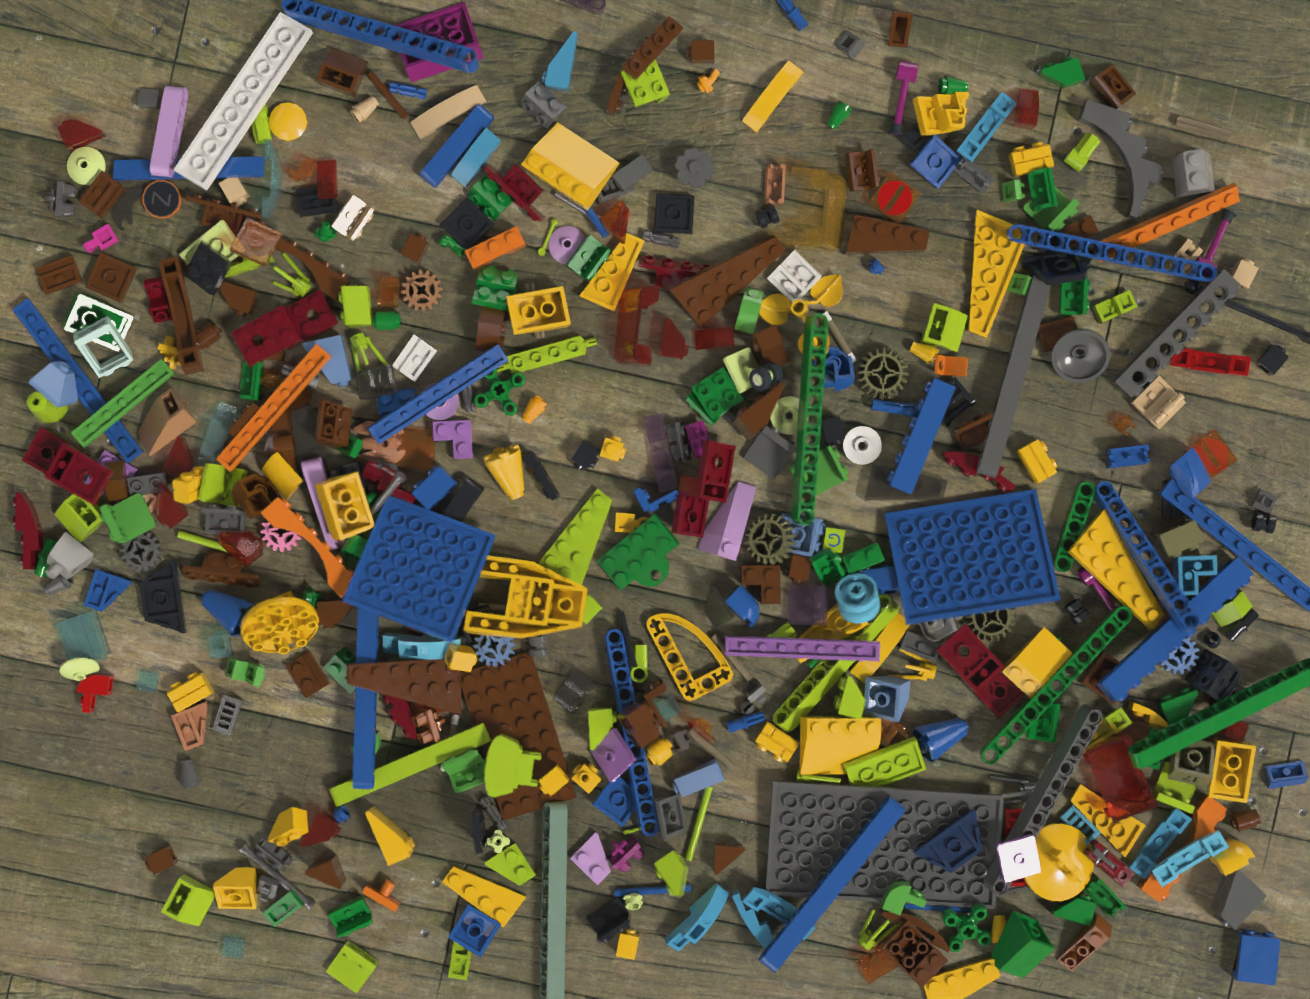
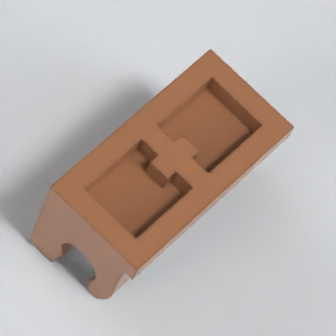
M768 164L765 167L764 205L783 206L786 164H780L779 166Z

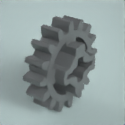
M148 532L147 535L143 533L122 544L125 548L120 549V552L124 553L121 559L127 560L124 565H132L131 570L134 571L138 568V572H143V569L150 571V566L153 568L157 567L155 561H161L162 559L158 555L163 554V551L159 550L162 544L156 543L158 537L151 538L152 533ZM142 539H145V540L149 541L151 544H150V545L145 544V543H144V540H142ZM144 548L145 552L139 554L138 551ZM132 558L138 559L141 564L134 562Z

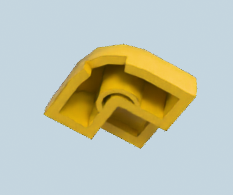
M1224 839L1229 848L1214 857L1209 856L1211 862L1217 865L1220 873L1225 876L1249 864L1248 859L1255 857L1250 847L1237 839Z

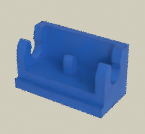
M1149 444L1106 449L1108 468L1147 464V462H1150V457L1147 455V451L1150 450Z

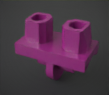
M703 420L685 426L695 459L702 456L704 440H709Z
M632 836L628 841L623 839L620 843L614 840L612 844L615 848L610 852L612 856L608 860L615 870L619 869L626 873L631 867L628 859L633 856L638 860L644 855V852L638 840Z

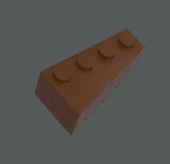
M854 215L844 255L921 253L926 250L930 231Z

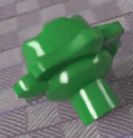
M323 222L320 227L315 228V236L319 237L322 242L331 241L332 238L337 237V230L331 227L329 222Z
M312 586L307 587L306 591L301 595L302 600L310 603L314 608L316 601L322 600V594L316 593Z

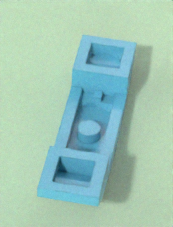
M1219 830L1179 849L1156 865L1151 871L1163 887L1177 879L1179 874L1209 856L1214 857L1229 848Z

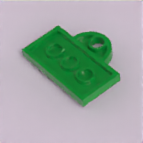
M655 513L599 558L597 562L620 591L633 580H636L641 585L653 587L662 583L668 576L670 564L666 554L680 543ZM652 570H658L661 573V578L654 579L651 575Z

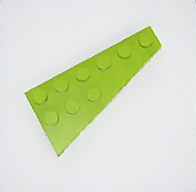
M597 488L543 556L538 565L582 585L613 500Z

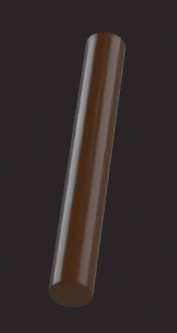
M373 71L369 72L367 77L403 120L408 118L409 114L377 75Z

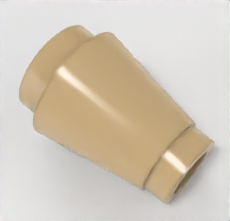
M370 96L352 106L350 113L358 123L365 122L379 103L373 96Z

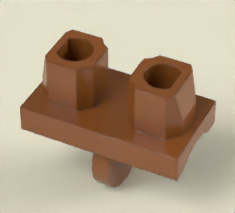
M423 706L418 708L419 713L412 716V721L416 727L423 725L424 730L417 733L419 742L423 744L440 742L441 739L438 731L442 730L441 724L445 722V718L438 716L437 712H432L431 709H425Z

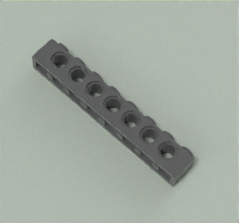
M1225 269L1219 270L1216 277L1209 281L1112 382L1128 397H1137L1144 390L1142 387L1147 382L1151 383L1157 377L1156 372L1160 368H1166L1171 362L1169 359L1174 354L1178 355L1185 348L1183 344L1187 340H1193L1198 335L1197 330L1201 326L1205 327L1212 320L1210 317L1215 312L1219 313L1225 307L1224 302L1238 294V288L1241 284ZM1217 287L1221 288L1223 292L1220 298H1217L1214 294ZM1204 301L1209 305L1207 312L1201 310V304ZM1190 315L1195 318L1193 326H1189L1187 323V318ZM1177 329L1182 333V337L1179 340H1175L1173 337V333ZM1163 343L1168 346L1166 354L1160 352V346ZM1150 357L1155 361L1152 368H1148L1146 365V361ZM1136 371L1141 374V379L1138 382H1135L1132 378Z

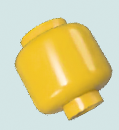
M657 737L645 746V756L651 765L661 766L672 756L671 748L673 746L669 740Z

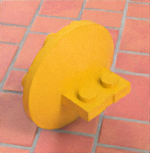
M290 590L273 599L256 604V606L250 609L242 619L241 634L245 643L253 648L254 651L287 654L291 650L307 645V642L312 639L318 630L319 618L316 609L310 603L295 598ZM296 643V647L289 648V644Z
M1052 823L1042 827L1035 840L1041 872L1023 877L1028 887L1035 894L1051 901H1064L1073 898L1086 887L1092 876L1094 862L1083 854L1085 847L1089 850L1092 849L1090 843L1086 845L1084 838L1088 839L1075 827L1062 823Z

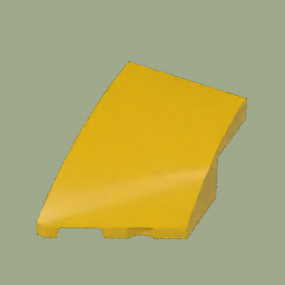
M954 92L951 95L936 94L932 97L917 96L912 99L921 135H936L963 129L965 127V115L967 114L965 105L966 99L969 98V92Z

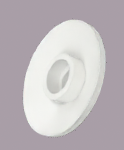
M859 426L853 428L847 433L843 441L845 455L856 464H869L881 452V439L877 432L869 427ZM860 442H863L865 444L864 449H860L858 447V444Z

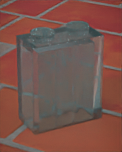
M97 610L55 624L68 660L88 658L100 662L107 659L106 655L112 654Z

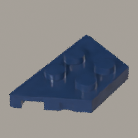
M972 808L913 851L914 854L936 866L942 867V869L950 873L982 851L975 809Z

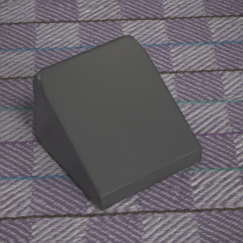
M846 31L835 46L853 60L862 50L864 44L859 37Z
M140 88L137 106L140 108L159 109L160 90Z

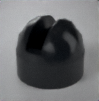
M1209 632L1205 635L1204 642L1209 648L1215 649L1221 644V638L1216 632Z

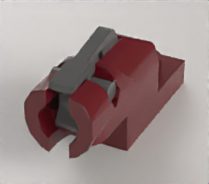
M369 459L363 472V478L376 485L378 483L377 493L381 495L395 478L394 475L398 471L397 465ZM401 482L390 496L415 505L416 497L407 489L400 490L404 483Z
M1098 840L1090 841L1094 847L1091 850L1085 847L1083 854L1123 888L1135 873Z

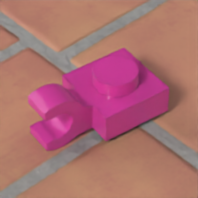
M107 224L92 233L94 239L84 243L83 247L88 253L93 252L98 247L103 251L119 242L111 226Z

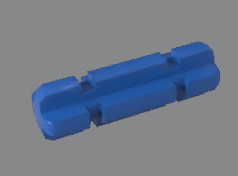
M393 81L389 86L391 93L397 94L399 92L401 95L417 96L419 99H425L427 96V89L419 87L418 89L416 86L402 83L399 85L398 82Z

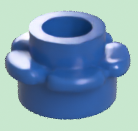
M874 258L872 261L869 260L870 265L868 268L874 275L877 273L882 275L881 272L885 270V267L877 258Z
M344 805L334 807V818L338 822H347V819L351 816L348 809Z

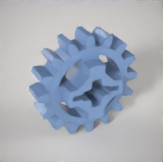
M481 635L480 638H475L478 644L473 645V647L478 649L476 656H481L479 661L484 662L486 660L487 666H490L491 662H493V666L497 667L498 662L501 665H505V659L511 660L509 654H515L511 648L516 647V644L511 643L515 638L501 637L498 639L495 636ZM487 638L486 644L483 646V642ZM493 641L498 644L496 646L497 652L493 648H491L493 646ZM505 646H507V649H506L505 653L503 654V653H502V652H503V649H504ZM492 653L496 658H489L486 654Z
M1186 637L1182 640L1188 647H1179L1177 650L1181 651V654H1178V657L1174 656L1177 650H1172L1168 653V659L1173 660L1175 666L1171 665L1167 660L1159 663L1160 666L1166 665L1165 671L1171 669V673L1176 674L1178 670L1179 674H1184V669L1191 671L1189 666H1196L1193 660L1199 659V656L1195 655V652L1199 651V649L1193 647L1196 642L1190 641L1191 637Z

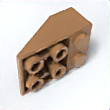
M171 387L156 398L139 428L138 434L148 455L152 456L195 424L196 420L186 400Z

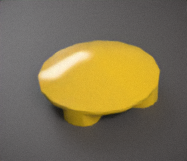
M281 103L270 113L269 127L272 133L279 139L287 142L300 137L308 125L302 108L293 103Z

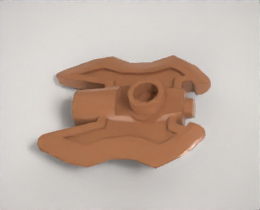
M366 421L354 427V432L371 436L364 437L362 444L364 449L372 451L357 455L356 459L367 464L369 459H375L395 464L405 455L406 451L404 449L398 450L402 441L397 436V433L399 435L403 434V429L378 444L368 430V426L375 422Z

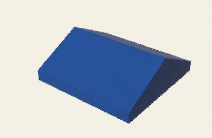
M468 904L448 938L481 958L501 924Z

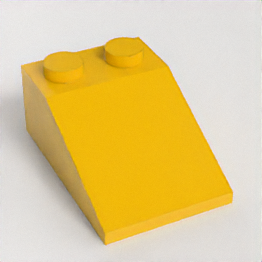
M563 286L506 296L514 335L566 328L571 324Z
M1043 627L1004 664L1005 667L1002 673L1031 698L1072 655V652L1047 628Z
M1212 737L1211 743L1216 744L1213 778L1208 784V797L1247 803L1256 746L1251 742Z
M371 806L365 814L388 866L410 857L415 847L412 837H408L403 829L375 806Z

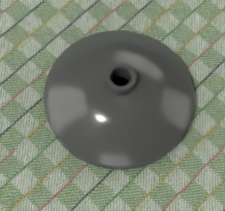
M1076 329L1062 335L1054 344L1051 353L1052 365L1057 374L1067 381L1083 383L1094 380L1105 371L1109 364L1110 350L1108 343L1100 334L1092 330ZM1079 348L1083 349L1081 352L1076 351Z

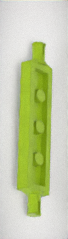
M579 335L507 355L509 361L499 366L497 372L509 369L513 375L516 372H523L585 355L587 347L597 345L596 338L584 340Z

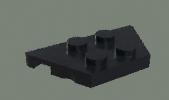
M1094 247L1088 248V252L1091 255L1094 254ZM1061 252L1021 257V265L1046 285L1085 280L1092 262L1090 258Z
M171 560L167 565L158 569L139 583L144 620L164 628L179 631L180 633H187L177 561Z

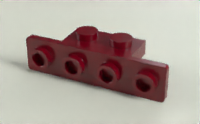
M515 164L504 177L492 165L484 167L488 178L492 181L496 180L501 185L500 189L505 194H510L515 198L513 200L515 204L520 208L524 207L532 220L540 222L545 219L532 205L545 190L518 164Z
M651 255L640 256L638 267L657 270L655 287L668 289L667 287L672 284L677 285L683 282L682 279L688 276L691 278L699 274L700 270L711 266L708 264L697 265L689 261L678 262L670 258L659 259Z

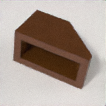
M222 281L219 288L229 307L235 310L234 313L246 317V313L252 315L259 293Z
M343 600L317 602L318 625H323V628H335V624H339L355 606L344 603Z

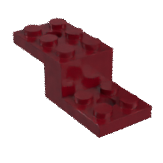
M318 290L288 307L282 305L231 333L249 367H252L284 349L289 351L338 325L339 322L323 292ZM312 310H316L318 313V318L315 321H310L308 318V313ZM257 335L263 338V343L260 346H255L253 343V339Z
M43 427L39 428L22 459L25 463L45 474L44 477L95 506L114 473L111 469L90 458L91 455ZM47 448L52 450L50 458H46L44 455ZM89 473L91 475V482L85 484L83 478Z
M704 440L698 478L681 476L671 533L703 538L709 500L723 503L727 501L736 446Z
M963 624L936 649L998 719L1025 695L1018 686L1002 673L1005 666L966 624ZM961 646L968 647L969 653L967 656L962 657L959 655L958 650ZM998 686L1004 688V694L1001 697H997L994 693L995 688Z

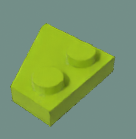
M254 255L245 257L242 263H239V261L232 263L225 278L257 269L261 265L272 264L275 261L272 255L254 258Z
M516 842L484 862L486 866L519 886L536 876L535 871Z

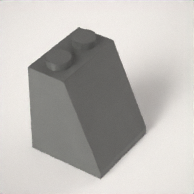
M1239 869L1226 876L1222 875L1211 910L1215 913L1213 917L1226 928L1231 926L1236 930L1267 895Z

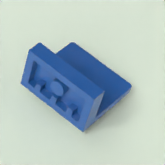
M641 488L633 491L643 510H648L649 513L660 508L659 503L665 501L667 504L677 499L675 495L678 494V491L675 490L649 504L648 500L651 498L646 489L641 490Z

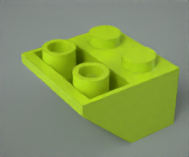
M341 286L342 291L339 292V301L343 303L344 311H341L342 322H345V325L350 328L373 326L370 288L368 286Z
M933 303L930 307L920 342L958 352L968 315L953 308Z
M74 494L67 498L54 514L79 543L84 541L104 523L100 517L102 512L97 504L96 506L91 505Z
M844 673V676L839 679L838 688L840 692L839 696L835 695L833 706L838 714L861 720L866 700L853 678L849 674Z
M673 850L654 863L656 866L654 871L660 879L666 881L667 885L665 887L671 895L681 897L684 895L689 867L680 854Z
M183 874L175 884L161 913L176 921L200 926L215 898V892L210 887Z

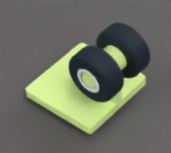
M749 347L723 358L739 393L752 387L758 391H763L782 380L783 373L781 367L775 362H768L759 367Z

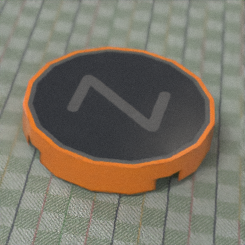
M157 180L150 183L142 196L146 211L159 219L172 217V215L179 211L182 204V195L173 183L165 180Z

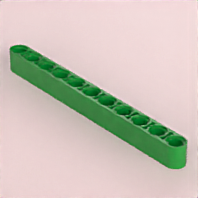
M821 313L808 315L804 326L791 519L794 523L805 526L813 522L815 514L828 319ZM815 318L819 320L817 327L814 325ZM814 337H816L818 341L816 347L813 345L812 342ZM813 357H815L816 359L815 366L811 364V359ZM812 376L815 379L813 385L810 384V378ZM810 396L813 397V403L811 405L808 402ZM809 415H811L812 422L810 424H808L807 417ZM809 434L810 437H811V440H810V442L807 444V442H806V436ZM806 454L809 455V461L807 463H805L804 457ZM805 473H807L808 479L806 482L803 481V475ZM805 492L807 497L805 501H802L801 497ZM804 511L805 518L801 521L800 514Z
M1116 606L1072 651V655L1046 684L1031 698H1028L980 749L979 756L982 761L987 764H995L1128 624L1132 619V611L1128 607ZM1121 609L1126 613L1125 618L1122 620L1117 615ZM1108 623L1112 625V631L1109 634L1104 631V627ZM1097 637L1099 639V645L1096 648H1093L1091 646V640ZM1083 651L1086 654V659L1080 662L1078 654ZM1070 665L1073 668V672L1071 675L1066 676L1064 670ZM1057 679L1060 686L1058 689L1053 690L1051 683ZM1044 693L1047 699L1043 704H1040L1038 697ZM1027 708L1033 709V715L1030 718H1026L1024 714ZM1014 722H1019L1020 729L1013 732L1011 725ZM1006 736V744L999 746V737ZM988 750H992L994 753L993 758L990 760L985 759V753Z
M1310 658L1303 659L1130 745L1128 752L1133 767L1143 769L1309 687Z

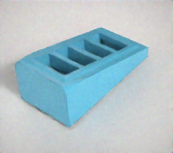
M1072 805L1059 818L1065 824L1074 827L1072 824L1081 817L1083 820L1075 828L1079 829L1084 823H1087L1088 826L1082 831L1083 834L1092 828L1093 832L1087 837L1088 840L1084 838L1086 845H1088L1101 832ZM1075 811L1077 815L1068 821L1067 818Z

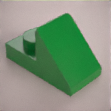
M349 434L348 446L334 449L356 459L362 448L363 440Z

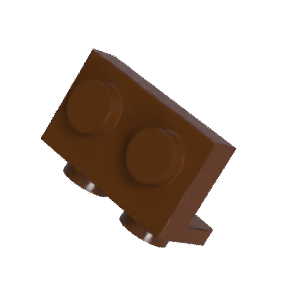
M875 150L845 153L850 192L869 191L878 188L879 175L877 173Z

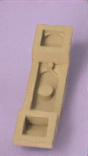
M475 85L442 101L410 123L421 140L437 131L436 129L467 111L474 110L477 105H483L486 103V100L478 86Z

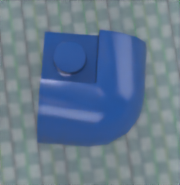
M829 347L825 361L824 388L834 387V391H840L848 388L854 382L853 361L851 356L839 350V347ZM812 359V364L815 366L816 361Z
M742 585L736 590L734 589L724 600L751 628L755 625L760 614L759 604Z

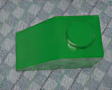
M1080 894V896H1074L1052 907L1050 913L1056 917L1091 926L1096 903L1091 900V896Z

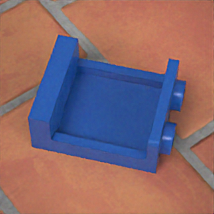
M1244 929V932L1238 931L1237 935L1240 937L1237 966L1236 969L1232 970V977L1242 982L1275 985L1281 939L1274 936L1275 933L1263 931V934H1258L1250 929Z

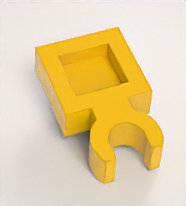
M616 513L615 532L632 533L634 528L641 526V521H647L648 518L641 517L636 520L635 514Z

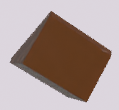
M1113 64L1089 82L1106 105L1118 109L1136 94Z
M337 854L311 864L304 873L306 876L339 890L347 880Z

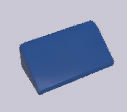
M1303 760L1265 766L1268 789L1304 784L1308 780Z

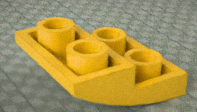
M278 452L270 457L261 470L286 499H289L303 482Z

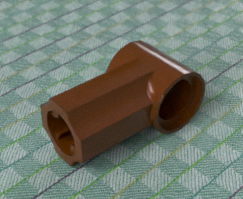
M293 435L273 437L274 452H278L294 471L298 470Z

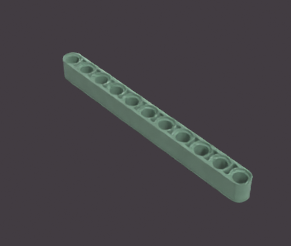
M565 801L545 802L543 806L540 999H564L568 814Z

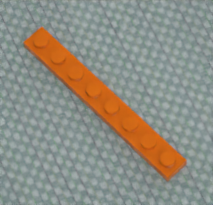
M1235 183L1229 184L1101 240V242L1130 248L1137 247L1240 202L1238 187ZM1109 248L1107 250V256L1109 258L1115 256V251L1113 248Z
M316 344L216 460L229 472H232L332 356L319 344Z

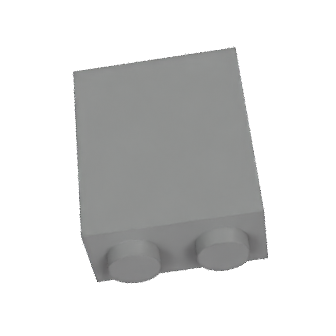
M1203 149L1186 151L1171 159L1176 197L1215 191L1210 153Z

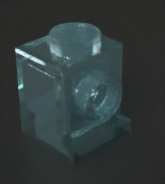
M225 630L213 631V635L208 636L211 659L234 655L232 652L231 636L229 633H225ZM220 640L224 641V647L219 646Z

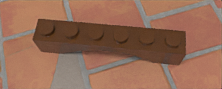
M251 219L248 221L238 239L257 251L277 250L297 257L311 270L319 289L339 301V292L342 291L341 286H349L351 283L347 280L348 275L340 270L337 273L330 269L332 265L324 260L318 262L314 259L316 255L310 251L305 250V252H302L298 249L300 245L289 239L286 242L282 239L283 235L273 229L270 232L266 229L267 225L258 219L255 222Z
M178 256L159 260L161 275L174 323L181 369L185 375L203 372L204 366L182 264Z

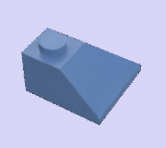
M57 361L48 364L28 382L57 408L74 404L78 401L75 374L65 362Z
M867 676L864 694L866 701L863 714L899 722L909 700L911 680L896 676Z

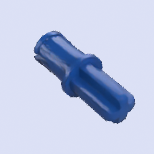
M778 0V3L786 12L787 18L792 20L798 31H801L809 24L799 12L800 8H797L791 0Z
M761 711L748 716L743 714L742 717L726 721L729 732L732 733L744 728L749 729V726L764 722L765 716Z

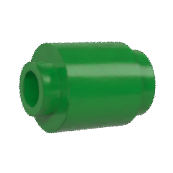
M377 311L376 315L372 316L373 327H377V331L401 328L400 312Z

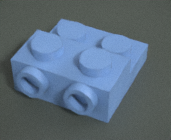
M782 513L784 521L788 520L790 522L788 527L792 526L794 528L790 533L796 534L795 538H791V541L796 542L795 545H790L793 552L788 553L810 557L820 553L822 549V543L819 542L820 535H823L825 532L823 520L814 518L810 525L805 526L794 523L791 519V514ZM800 516L801 521L804 520L805 516ZM783 541L778 543L777 551L780 549Z

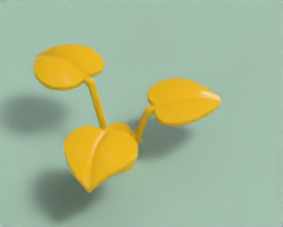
M833 274L819 279L810 291L811 296L817 300H806L804 302L797 299L792 302L791 307L790 301L785 295L780 293L772 294L762 300L759 314L772 325H782L788 320L787 313L793 312L796 317L802 318L805 323L806 316L809 313L808 305L821 302L825 307H832L840 302L843 294L842 278L839 274ZM804 333L798 340V348L802 354ZM827 333L826 354H827V352H828V350H829V346H830V338H829L828 333ZM814 337L812 342L813 345L816 347L818 341L817 338Z

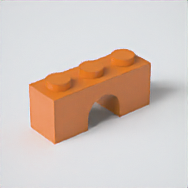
M516 226L465 250V253L473 269L476 271L481 266L484 267L492 263L494 259L502 255L511 254L526 247V244Z

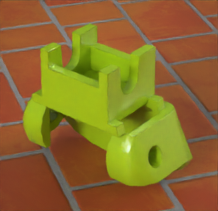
M501 733L500 736H497L491 743L486 760L485 786L488 795L493 798L513 793V789L517 788L518 784L537 787L538 779H532L534 759L541 760V752L523 750V746L519 745L520 742L508 735Z

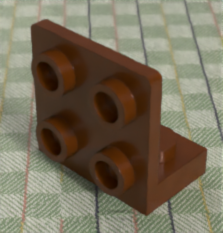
M984 412L974 416V421L972 422L967 420L955 425L956 429L952 432L961 452L984 442L989 421L994 417L993 414L987 415Z

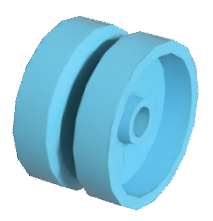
M856 573L848 575L839 581L835 589L839 614L843 619L850 623L859 624L868 622L878 614L880 600L876 582L871 577Z

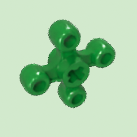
M496 368L491 375L484 376V378L490 381V390L486 393L477 394L474 397V404L479 408H485L490 401L496 399L501 401L505 415L514 416L518 411V406L510 399L509 393L513 388L523 387L526 383V377L521 372H516L509 380L502 381L497 376ZM521 377L522 381L520 383H516L515 378ZM499 385H502V388L505 390L504 394L498 395V392L495 391L496 387L499 388ZM484 397L485 402L483 404H479L478 402L479 398ZM509 405L514 407L512 412L507 411Z
M983 903L973 904L970 915L959 917L953 909L943 911L942 920L944 924L957 928L956 933L947 938L946 943L950 951H960L965 939L971 940L975 938L982 946H987L991 943L992 936L990 932L985 928L980 929L977 927L978 921L987 917V909Z

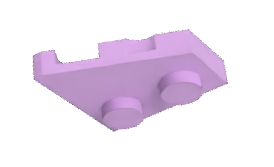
M597 832L570 857L597 885L611 872Z

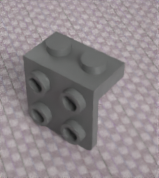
M770 425L769 428L767 426L763 428L744 455V459L769 477L776 478L788 459L796 451L794 446L796 442L787 436L784 439L778 435L780 431Z
M206 505V508H200V512L206 514L205 534L245 535L246 513L241 511V508L225 506V509H221V507L216 505Z

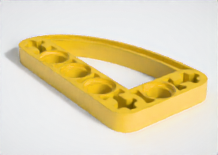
M659 613L648 618L647 628L682 696L686 700L693 701L731 681L733 672L725 657L713 641L696 625L670 613ZM652 619L660 621V624H658L660 631L663 628L665 629V632L659 633L656 637L653 634L657 633L655 627H650ZM664 621L677 623L695 634L712 652L720 667L694 680ZM667 636L670 640L669 644L661 646L658 643L659 637ZM673 652L678 655L676 663H670L667 660L669 653ZM682 669L687 672L686 679H677L676 673L678 670ZM722 669L730 672L727 675V679L721 677L718 679L720 683L716 684L715 678L712 676L713 673L717 677L721 674ZM689 679L692 681V683H688L690 688H695L696 690L693 697L690 695L686 696L687 688L685 685L683 687L680 686V684L686 683ZM703 679H712V687L704 688L702 686Z

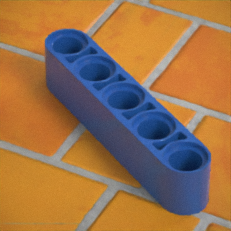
M481 104L477 105L423 168L419 176L433 188H436L465 155L484 129L492 123L495 116Z

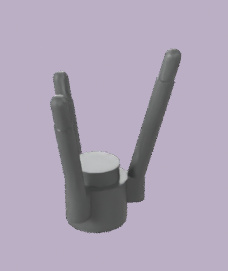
M994 775L989 776L990 779L1022 785L1018 786V792L1000 795L1001 798L1020 797L1004 802L1003 807L1027 801L1035 788V784L1029 783L1028 780Z

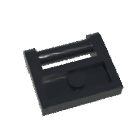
M956 377L947 383L956 387L948 407L961 396L965 398V401L947 416L944 415L942 424L946 428L962 412L976 404V401Z

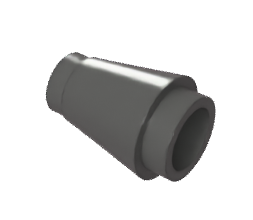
M59 574L55 579H51L46 583L43 588L46 594L51 595L70 588L74 580L73 577L66 579Z
M192 760L180 762L181 785H183V789L199 786L198 781L200 779Z

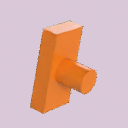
M385 879L380 889L367 883L362 891L366 896L394 912L401 903L390 896L396 884L389 879Z

